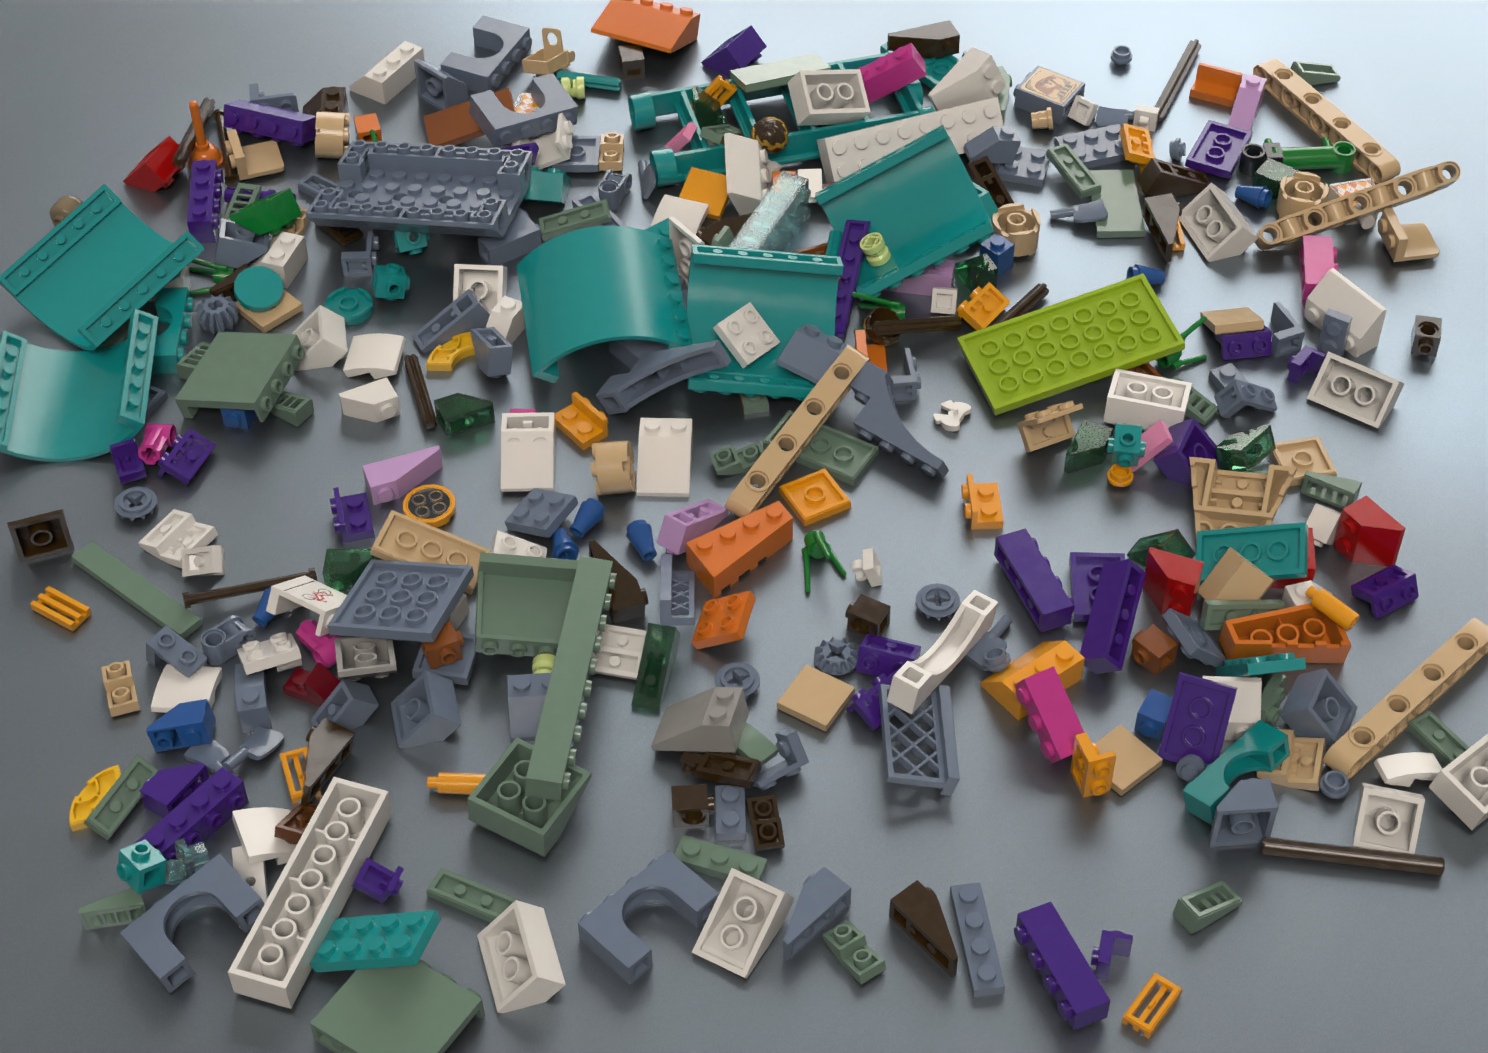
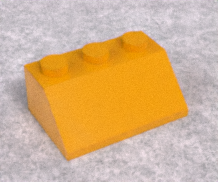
M1065 640L1043 641L1012 661L1003 671L995 672L981 681L980 686L1019 721L1028 713L1025 706L1020 704L1017 699L1014 684L1054 666L1066 690L1082 679L1085 657Z

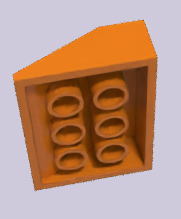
M611 0L592 26L591 32L672 53L697 40L701 14L693 12L692 8L673 7V4L669 2Z

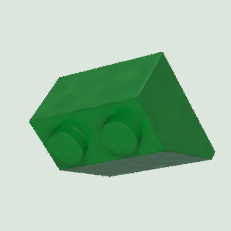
M288 188L248 204L229 215L231 221L258 235L269 232L272 236L283 231V228L295 224L294 219L302 215L291 189Z

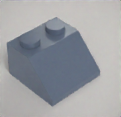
M420 59L414 60L419 98L440 110L469 101L467 84L463 81L456 79L434 65Z
M221 219L214 263L227 265L231 268H239L243 264L251 262L268 252L269 232L258 235L231 220Z
M804 324L795 331L776 364L817 384L847 345L842 343L843 341L840 338L829 336L821 332L814 325Z
M1323 668L1297 676L1280 716L1294 730L1296 735L1305 738H1325L1326 746L1331 747L1348 731L1358 707L1328 670Z
M427 670L390 703L398 747L402 749L444 741L461 726L453 681Z
M551 673L507 676L511 742L516 737L523 741L535 740Z
M1270 778L1240 780L1217 805L1208 841L1209 847L1261 844L1263 837L1271 836L1278 806Z

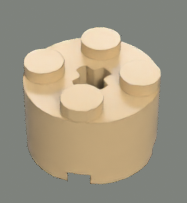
M316 113L315 157L342 158L349 147L345 146V144H350L349 128H346L350 126V113Z
M1295 172L1294 176L1289 178L1285 176L1281 180L1276 203V210L1279 214L1278 218L1280 219L1325 203L1329 191L1327 183L1324 185L1321 182V177L1309 172ZM1308 217L1309 223L1315 226L1317 220L1314 217Z
M1011 203L1003 205L992 216L994 232L991 235L993 236L995 233H998L1014 243V257L1033 255L1039 242L1040 215L1033 208H1031V211L1025 209L1023 204Z
M621 440L592 443V455L595 461H591L592 477H597L595 482L597 496L635 492L636 471H633L632 462L635 461L631 442Z

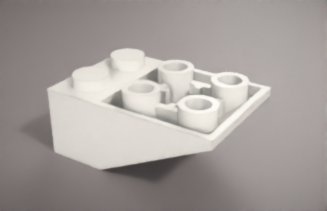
M554 412L502 413L501 492L531 491L533 488L554 491L556 453Z

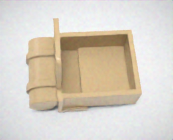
M544 27L542 29L544 48H540L524 58L522 64L524 73L547 75L570 66V62L575 60V52L563 49L561 31L558 28ZM548 33H553L556 36V45L548 41Z

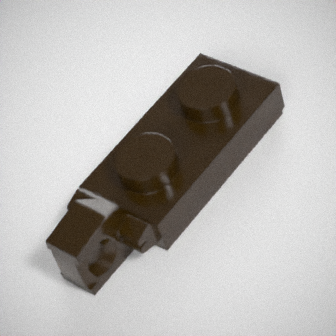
M684 752L680 758L682 771L685 773H689L696 778L751 789L762 769L761 762L758 759L724 752L701 753V755Z

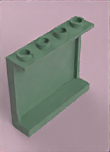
M218 332L176 396L175 401L184 418L193 419L200 407L255 410L259 421L264 422L305 355L304 348L296 334Z
M481 552L477 576L474 652L486 655L505 654L513 657H535L539 654H552L556 656L579 560Z
M419 959L417 965L357 969L310 1022L314 1040L335 1053H444L475 1015L483 1019L485 1013L482 997L473 989L466 990L459 986L449 975L437 973L432 970L428 963Z

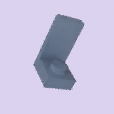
M258 83L249 84L250 102L299 112L296 93L265 96L264 92L259 91Z
M368 229L366 251L341 252L344 277L373 276L374 265H378V253L376 250L380 249L379 235L375 236L374 229Z
M1279 301L1274 302L1270 319L1279 332L1273 333L1271 354L1274 358L1301 350L1305 331L1291 316L1288 309H1285Z
M904 348L903 367L905 375L891 377L894 381L891 386L894 402L916 400L917 389H921L920 374H915L917 371L916 357L911 356L910 348Z
M1234 379L1214 396L1221 417L1227 419L1245 405L1270 412H1275L1278 409L1275 395L1269 388Z
M164 626L146 643V660L155 667L160 661H166L187 678H190L207 662V656L168 626Z
M782 729L775 733L778 741L776 747L779 754L785 760L759 773L752 787L761 788V790L768 789L777 784V779L784 775L786 777L795 775L801 771V766L809 763L796 730Z

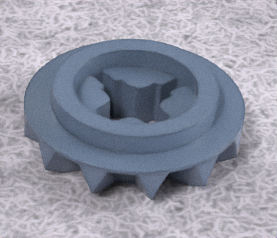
M146 487L126 489L116 497L114 502L116 514H119L123 520L130 518L132 522L139 517L144 520L146 514L152 515L154 508L158 507L156 494Z
M935 583L926 585L918 591L915 605H917L919 613L926 614L927 619L936 617L940 621L942 617L950 619L951 615L957 612L960 598L958 593L950 586ZM936 597L940 600V607L935 606L934 600Z
M832 637L830 641L822 640L820 646L815 647L814 662L824 673L844 675L856 667L859 651L855 649L854 643H847L845 638L840 641ZM831 652H834L836 654L841 653V657H831Z
M732 662L722 666L715 675L716 687H740L733 683L734 676L735 679L742 682L741 687H743L746 700L750 694L756 695L757 688L760 686V676L753 666L743 662Z

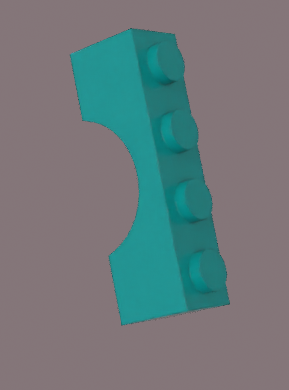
M188 287L162 288L157 293L155 306L159 322L168 325L169 328L156 336L151 374H177L176 365L186 355L185 346L189 345L188 329L192 328L191 312L195 311L194 297H190Z
M1259 720L1255 725L1247 729L1243 736L1233 745L1228 746L1220 757L1207 765L1197 778L1186 785L1185 789H1183L1186 811L1212 825L1216 807L1230 792L1229 785L1234 779L1252 771L1272 772L1290 756L1288 735Z

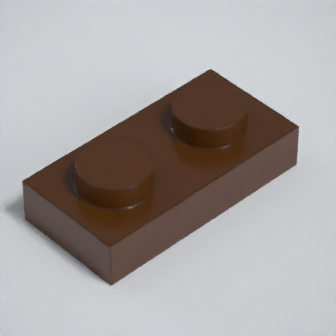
M300 803L275 826L274 837L283 839L290 844H297L318 806L308 804L305 807Z

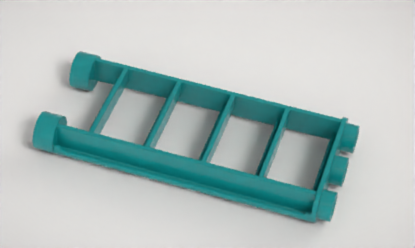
M888 50L881 54L829 62L827 64L831 67V70L858 69L877 60L879 57L893 52V50ZM730 79L728 81L730 84L736 85L737 91L723 104L731 105L743 136L750 138L751 128L756 122L746 101L783 95L799 131L788 133V144L783 150H780L778 153L773 152L772 154L767 152L768 159L776 161L780 165L821 158L817 144L818 139L935 111L932 106L922 108L923 90L919 79L894 91L904 113L871 119L867 115L860 121L816 128L815 125H797L788 85L746 93ZM710 83L654 93L643 92L628 96L629 113L635 131L655 128L657 116L674 113L678 114L683 128L689 122H693L697 126L689 141L692 150L673 153L672 148L669 147L650 151L649 159L650 164L653 165L655 170V186L657 188L685 183L691 167L726 175L725 144L712 147L707 146L705 139L699 136L701 129L691 107V103ZM726 88L721 92L717 99L727 90Z

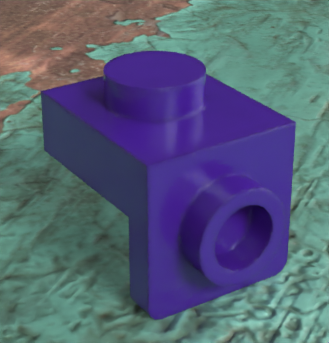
M1305 345L1296 356L1293 355L1287 364V369H1289L1287 380L1297 384L1308 370L1318 374L1327 354Z
M129 439L109 446L121 484L147 477L142 459L138 456V447L135 439Z
M366 858L351 887L383 904L390 895L395 897L404 882V880L400 879L404 868L398 866L393 872Z
M1102 930L1099 947L1093 946L1091 965L1096 966L1095 976L1097 979H1108L1112 954L1124 957L1130 956L1133 935L1124 934L1117 930Z

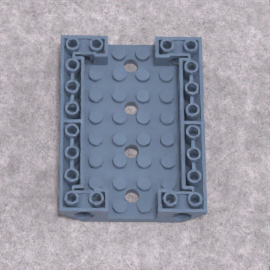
M352 141L337 164L340 182L336 188L328 187L320 190L307 210L306 218L318 226L503 238L529 189L533 154L532 151H524L523 149L505 150L498 147L488 149L476 146H435L429 143L417 145L408 142Z

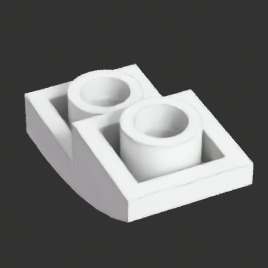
M1400 753L1378 758L1374 762L1385 784L1410 787L1415 779L1433 781L1442 770L1433 753Z

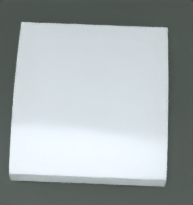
M665 194L657 208L651 226L673 216L696 235L709 213V204Z
M382 333L353 336L343 372L348 378L370 373L374 380L396 375L406 342L405 337Z
M173 509L138 544L145 551L162 561L182 568L181 550L207 546L218 536V533L214 526L196 522L191 513Z
M606 624L605 632H599V636H602L601 651L594 654V658H598L596 673L640 680L652 645L653 632Z
M166 664L154 692L151 712L167 713L179 703L207 699L212 708L215 703V690L223 678L222 668L202 666L190 678H187L173 666Z
M260 807L232 811V820L248 864L274 858L277 865L288 862L297 844L287 843L283 839L274 837L275 826L291 812L290 810Z

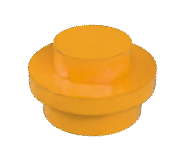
M1114 464L1107 472V480L1113 486L1126 487L1133 482L1134 475L1130 467H1121L1118 464Z

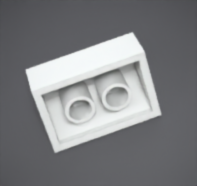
M404 41L349 87L350 91L384 105L387 104L416 78L414 60L420 59L425 62L423 48Z
M725 133L726 182L729 198L740 216L758 211L761 214L768 213V203L771 202V196L767 188L770 177L765 163H768L766 149H762L757 140Z
M1210 183L1182 210V215L1179 216L1180 222L1209 262L1241 255L1258 239L1229 196L1213 183Z
M1334 268L1330 269L1307 297L1303 317L1322 330L1324 316L1329 308L1352 316L1345 350L1357 358L1378 346L1387 309Z
M1328 351L1307 399L1379 429L1394 408L1404 383Z
M1115 369L1107 396L1103 422L1113 425L1116 423H1126L1127 425L1142 426V431H1146L1156 422L1162 420L1169 429L1170 426L1185 420L1192 383Z
M516 900L477 935L498 1013L503 1014L545 1003L566 985L544 908Z

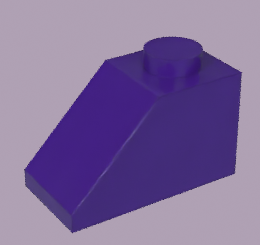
M196 763L159 770L139 790L145 808L164 818L209 779L207 767L203 763Z

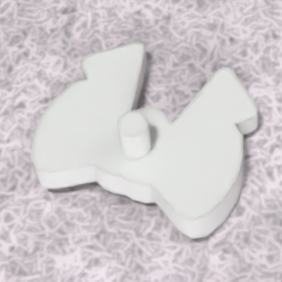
M952 400L941 403V408L949 411L948 415L935 413L933 416L935 423H941L945 430L958 431L964 416L972 413L971 406L963 402L953 403Z

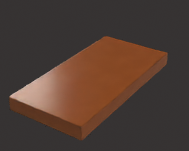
M509 87L494 92L505 108L516 112ZM470 101L423 116L429 144L435 146L457 145L485 135L469 113Z

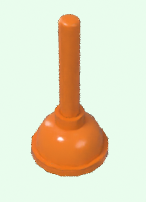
M191 101L189 102V108L197 141L187 160L188 167L192 170V161L216 160L219 169L224 163L222 152L205 138L198 102Z

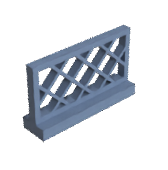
M880 684L878 690L886 782L940 788V795L952 796L960 780L950 686L938 685L937 690L933 691L925 699L929 701V707L924 710L919 706L914 711L917 716L911 720L901 711L902 709L887 702V695L891 685ZM894 715L905 724L899 730L889 721ZM921 719L931 726V730L927 733L916 724ZM911 729L920 738L913 743L903 733ZM896 738L907 747L901 753L891 744ZM923 742L934 750V753L930 756L918 747ZM912 752L922 762L915 766L905 756ZM899 762L910 772L907 774L894 773L893 766ZM927 765L936 773V778L927 777L920 770Z

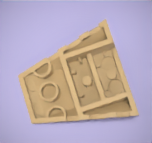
M1189 457L1196 541L1197 531L1271 525L1297 471V467L1269 465L1268 474L1218 470L1216 459Z

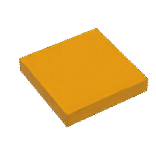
M691 167L679 198L709 204V213L706 217L721 220L729 201L726 175Z
M825 468L779 486L780 495L804 527L851 508V501Z

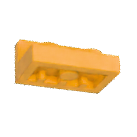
M1123 123L1120 128V135L1125 160L1138 163L1141 174L1151 158L1156 159L1153 153V142L1150 138L1149 130Z
M988 282L983 289L978 286L969 295L972 300L968 302L965 299L956 311L959 313L960 319H965L978 331L986 328L1008 306L1010 301Z
M575 391L571 394L572 404L555 413L556 427L584 451L591 447L592 443H598L608 437V419L602 411H598L592 406L586 397L583 398Z
M967 474L966 484H961L962 500L967 499V503H964L965 519L970 520L971 530L1003 529L1004 520L998 482L974 483L973 475Z
M1087 732L1075 735L1070 772L1082 797L1100 796L1110 791L1116 762L1115 753L1112 751L1099 755L1096 743L1091 742Z

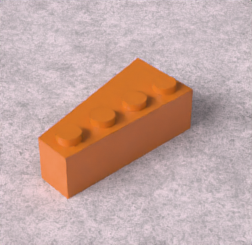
M777 501L686 542L687 565L692 571H695L696 577L715 599L721 595V590L726 586H732L738 582L739 576L747 570L752 571L755 569L760 560L764 557L769 558L793 540V517L780 501Z
M1310 603L1226 620L1219 636V642L1227 660L1294 653L1295 658L1305 657L1306 663L1344 664L1352 646L1345 630Z

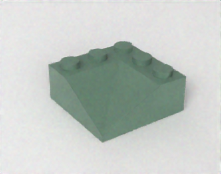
M516 737L467 798L469 820L545 857L563 833L592 777V773L576 765L574 767L569 766L567 772L572 773L569 790H563L561 801L525 796L526 775L534 745Z

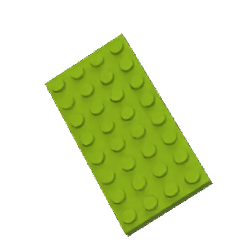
M1143 273L957 337L958 346L995 416L1113 375L1115 369L1127 370L1185 350L1183 338Z

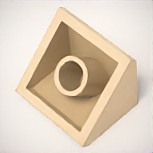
M1230 547L1199 587L1198 593L1205 600H1260L1275 580Z

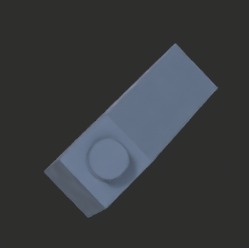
M468 289L413 334L412 337L420 350L426 353L434 350L439 344L442 346L449 342L455 335L471 332V329L483 328L487 325L490 311Z
M235 664L237 711L243 733L252 732L258 726L268 729L272 728L265 670L246 675L242 664Z
M823 867L816 874H810L803 883L783 941V958L786 961L794 957L851 905V887L826 867Z

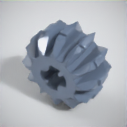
M220 294L218 297H214L211 295V298H203L202 303L197 305V322L204 332L211 331L214 335L220 331L224 332L226 329L233 330V325L238 324L239 310L231 296L224 297Z

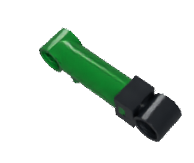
M1326 136L1322 138V146L1281 147L1280 143H1273L1270 138H1266L1263 147L1254 143L1243 146L1239 171L1247 176H1257L1262 171L1264 176H1280L1281 171L1329 169L1338 174H1346L1352 170L1356 147L1347 141H1338L1332 146L1331 141Z

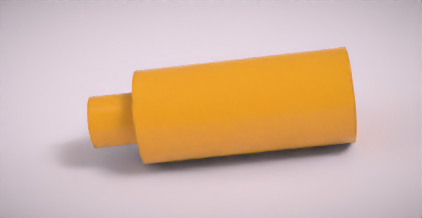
M1310 586L1305 592V595L1312 599L1310 604L1347 632L1352 629L1360 618L1358 613L1324 588L1317 590L1315 587Z
M439 772L438 777L428 776L427 788H435L439 794L471 795L487 774Z

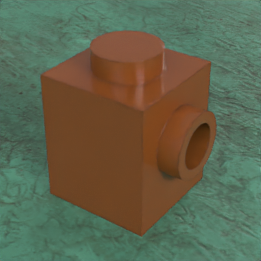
M451 621L444 624L434 642H420L430 669L463 659L461 647L465 646L460 630H454Z
M1154 624L1144 631L1140 630L1134 636L1131 657L1134 658L1136 663L1144 666L1155 676L1175 662L1178 643Z

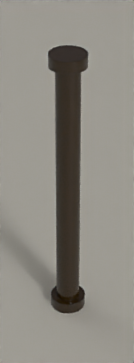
M216 109L213 112V119L217 124L226 176L224 180L228 187H235L239 183V178L235 174L234 168L232 169L224 143V141L228 140L227 127H223L224 110Z
M309 568L308 572L192 594L183 592L184 606L187 609L191 608V605L261 592L267 588L269 589L271 585L304 575L317 581L315 568Z

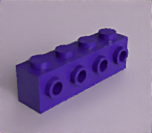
M240 99L224 104L223 127L236 129L237 133L250 132L254 137L268 136L271 137V140L277 142L286 140L290 141L294 146H304L306 142L315 140L316 116Z
M216 160L192 161L187 225L189 233L199 243L216 242L217 229L220 228L218 213H221L219 198H222L221 183H223V171L218 169Z
M1026 528L997 536L994 556L1040 633L1071 624L1072 611L1075 610L1073 599L1070 595L1067 596L1063 590L1060 578L1054 575L1048 558L1046 556L1043 557L1039 551L1036 539L1034 537L1031 538Z
M1130 559L1103 563L1080 654L1085 657L1084 666L1094 674L1122 671L1146 572Z
M224 767L220 768L135 843L146 839L155 849L161 852L162 856L166 859V876L231 819L232 811L241 810L249 803L244 782Z
M1050 901L1018 913L1016 927L1014 928L1015 938L1020 945L1025 946L1032 968L1034 970L1038 969L1043 977L1044 988L1049 995H1053L1061 1018L1064 1021L1067 1020L1073 1030L1107 1018L1110 999L1052 902Z

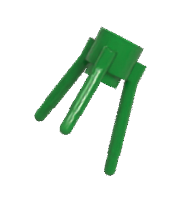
M197 258L192 263L213 269L189 266V271L213 275L214 283H219L236 270L227 265L215 264ZM212 287L191 290L189 294L210 293L209 289Z
M851 293L853 297L883 304L860 303V308L873 310L875 307L883 306L895 311L900 319H905V303L890 301L863 293Z
M1203 316L1180 334L1181 337L1185 339L1205 322L1207 317ZM1182 351L1156 360L1161 367L1168 368L1171 366L1176 370L1180 366L1204 360L1207 356L1200 355L1180 360Z
M814 530L806 534L804 537L805 547L801 551L804 556L805 592L810 593V556L816 559L825 556L826 559L832 560L842 576H846L847 573L832 551L831 545L827 543L823 532Z

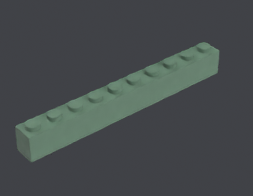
M584 556L579 558L526 775L525 796L561 801L563 790H569L572 773L567 771L569 766L574 767L577 749H574L573 745L574 742H580L582 726L578 725L579 719L585 720L587 703L584 702V697L590 698L592 680H589V676L596 673L598 658H594V654L601 651L602 636H599V632H605L607 615H604V610H610L612 594H609V589L614 590L616 585L617 573H612L613 561Z

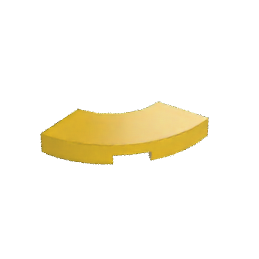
M470 332L455 335L452 337V340L442 346L439 344L428 357L426 363L427 371H452L455 364L461 359L475 355Z
M119 764L93 776L86 782L87 786L80 794L75 796L69 813V823L72 832L88 828L84 821L120 777Z

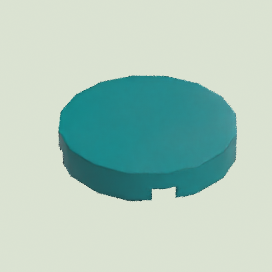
M253 266L244 269L238 274L234 282V296L236 300L240 302L242 307L253 312L269 311L270 308L280 304L283 298L284 289L280 276L272 269L263 266Z
M349 287L339 288L326 297L324 307L344 317L345 326L359 324L368 319L374 310L373 299L368 291L359 287H355L356 290L349 289Z

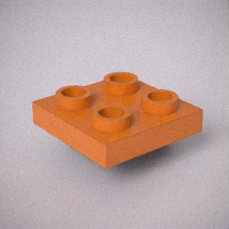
M746 591L705 601L691 641L693 646L698 650L742 640L756 597L751 591Z

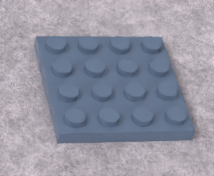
M371 559L327 625L329 634L345 637L420 641L423 643L434 642L473 578V567L467 565Z

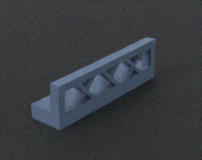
M661 554V626L695 625V571H673L672 554Z

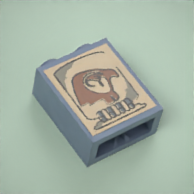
M1037 65L1032 72L1026 75L1020 84L1016 85L1013 92L1015 97L1014 107L1030 113L1047 110V107H1051L1053 122L1062 125L1069 118L1068 113L1076 95L1084 97L1085 83Z

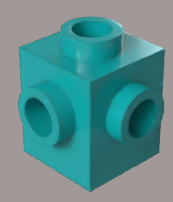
M392 231L397 253L408 251L409 255L423 252L422 247L428 246L427 241L430 240L429 233ZM410 233H413L415 236L413 241L409 239Z
M394 263L374 265L371 285L374 296L389 301L404 299L405 290H409L410 277L406 275L404 267Z
M1115 424L1113 438H1108L1107 453L1112 454L1111 464H1118L1121 467L1138 466L1139 457H1144L1146 441H1141L1142 426Z
M145 839L119 850L116 871L122 881H125L137 894L164 884L166 859L158 849H155Z

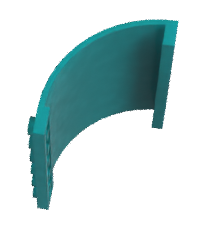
M944 125L815 193V198L824 209L833 229L841 231L842 236L846 219L870 221L871 228L869 234L877 232L882 235L885 245L891 253V257L884 265L873 267L868 263L866 254H864L857 284L858 287H856L857 293L878 297L881 294L880 291L887 287L893 289L903 283L902 279L910 275L913 278L922 274L925 271L924 268L931 264L937 266L947 260L946 256L954 252L960 254L969 248V244L975 241L980 243L989 239L992 236L991 233L994 232L988 213Z
M104 183L0 275V285L51 331L81 349L92 351L131 317V313L135 308L139 310L205 248L188 231L174 243L167 240L133 214L122 203V200Z
M596 226L578 229L541 244L526 255L516 266L533 377L555 383L560 377L557 360L576 350L598 343L636 339L664 343L668 349L693 345L672 240L665 236L626 226Z
M692 244L686 304L692 344L719 340L731 358V362L727 367L710 370L687 378L688 389L699 393L717 391L724 395L743 393L750 397L768 395L776 399L794 397L797 400L804 401L816 384L776 363L795 331L804 324L814 325L821 332L829 336H835L838 279L843 273L841 257ZM751 302L780 343L743 369L714 331L713 327Z
M135 308L130 317L128 338L118 344L92 351H61L43 348L27 343L28 339L3 330L0 335V452L29 460L70 462L101 456L111 452L110 445L132 439L145 425L159 317Z

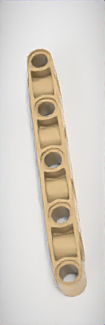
M1273 58L1254 66L1253 75L1267 79L1265 89L1271 96L1321 139L1325 136L1328 137L1332 146L1338 141L1352 143L1356 147L1353 166L1368 178H1372L1374 183L1385 182L1400 174V164L1393 155L1279 59Z
M1446 161L1287 215L1277 221L1264 225L1256 234L1258 239L1255 241V244L1262 250H1270L1302 240L1303 235H1316L1382 212L1383 209L1393 208L1428 196L1452 185L1460 177L1461 169L1457 163ZM1442 170L1448 171L1451 179L1445 178ZM1398 186H1403L1406 189L1405 195L1398 191ZM1353 201L1359 202L1362 210H1357L1353 206ZM1308 217H1314L1317 220V226L1311 225ZM1263 232L1270 233L1273 241L1265 240Z
M850 345L846 346L727 499L724 508L739 518L757 511L849 392L851 383L866 361L870 362L869 357ZM752 484L759 485L761 488H755Z
M1476 617L1471 619L1337 740L1326 752L1323 763L1332 770L1344 773L1348 780L1351 779L1407 728L1409 721L1425 712L1488 653V625Z

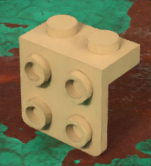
M236 129L227 131L228 140L224 141L231 167L232 169L236 168L239 180L253 179L285 170L276 141L271 140L241 147Z
M1393 208L1383 209L1377 227L1393 262L1439 256L1440 250L1426 224L1412 223L1401 225Z
M1072 400L1049 406L1042 411H1035L1024 415L1026 420L1018 422L1017 425L1026 453L1076 436L1069 413L1083 409L1082 403L1074 405Z

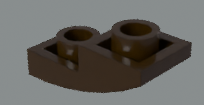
M776 794L746 798L755 851L784 848L785 842Z

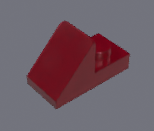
M318 662L311 672L297 667L284 684L283 692L287 696L321 707L340 681L325 666Z

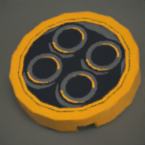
M435 484L422 485L414 488L406 495L403 500V513L408 517L438 528L447 524L450 521V517L455 515V497L444 486Z

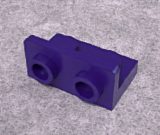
M1265 325L1262 330L1217 335L1214 333V338L1221 344V358L1223 360L1269 356L1272 353V331Z
M189 428L184 436L181 434L177 436L171 446L174 448L171 453L166 451L159 460L158 465L161 468L158 476L162 478L167 472L188 485L212 454L216 444Z
M333 488L335 498H330L332 514H338V517L333 518L335 533H341L343 543L375 538L367 492L340 497L339 488Z
M1394 564L1351 585L1352 595L1371 603L1372 615L1377 619L1419 597L1416 573Z
M867 633L859 646L856 671L877 677L885 673L888 677L894 671H898L907 661L917 660L920 657L921 646Z
M894 671L888 677L885 673H882L871 682L872 689L867 692L862 688L850 698L853 703L847 708V711L851 713L856 710L872 732L881 726L878 690L880 684L891 685L893 676L897 671Z

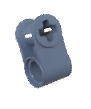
M610 169L606 171L604 178L598 185L600 200L607 199L611 211L618 209L625 196L629 193L632 185V175L629 173L625 175L617 174Z
M237 615L229 616L220 624L206 630L201 636L203 654L207 656L206 663L213 666L224 664L227 660L238 654L237 649L243 648V644L255 641L257 638L256 632L251 628H247L243 624L242 619Z

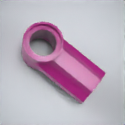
M147 423L144 431V440L138 449L139 458L145 461L146 464L155 465L157 460L161 459L167 447H171L177 436L175 425Z
M307 619L300 624L299 629L296 631V637L312 652L316 663L319 662L329 669L337 664L334 638L340 637L338 635L331 636L330 634L321 637L315 635L318 622Z

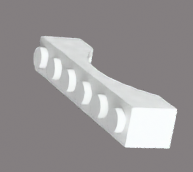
M973 590L961 603L949 625L934 645L917 660L907 661L895 673L887 702L913 714L991 628L998 602Z

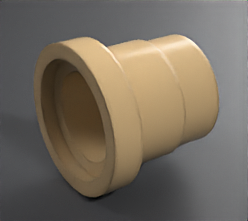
M1047 107V110L1031 112L1033 130L1047 128L1054 130L1051 107Z

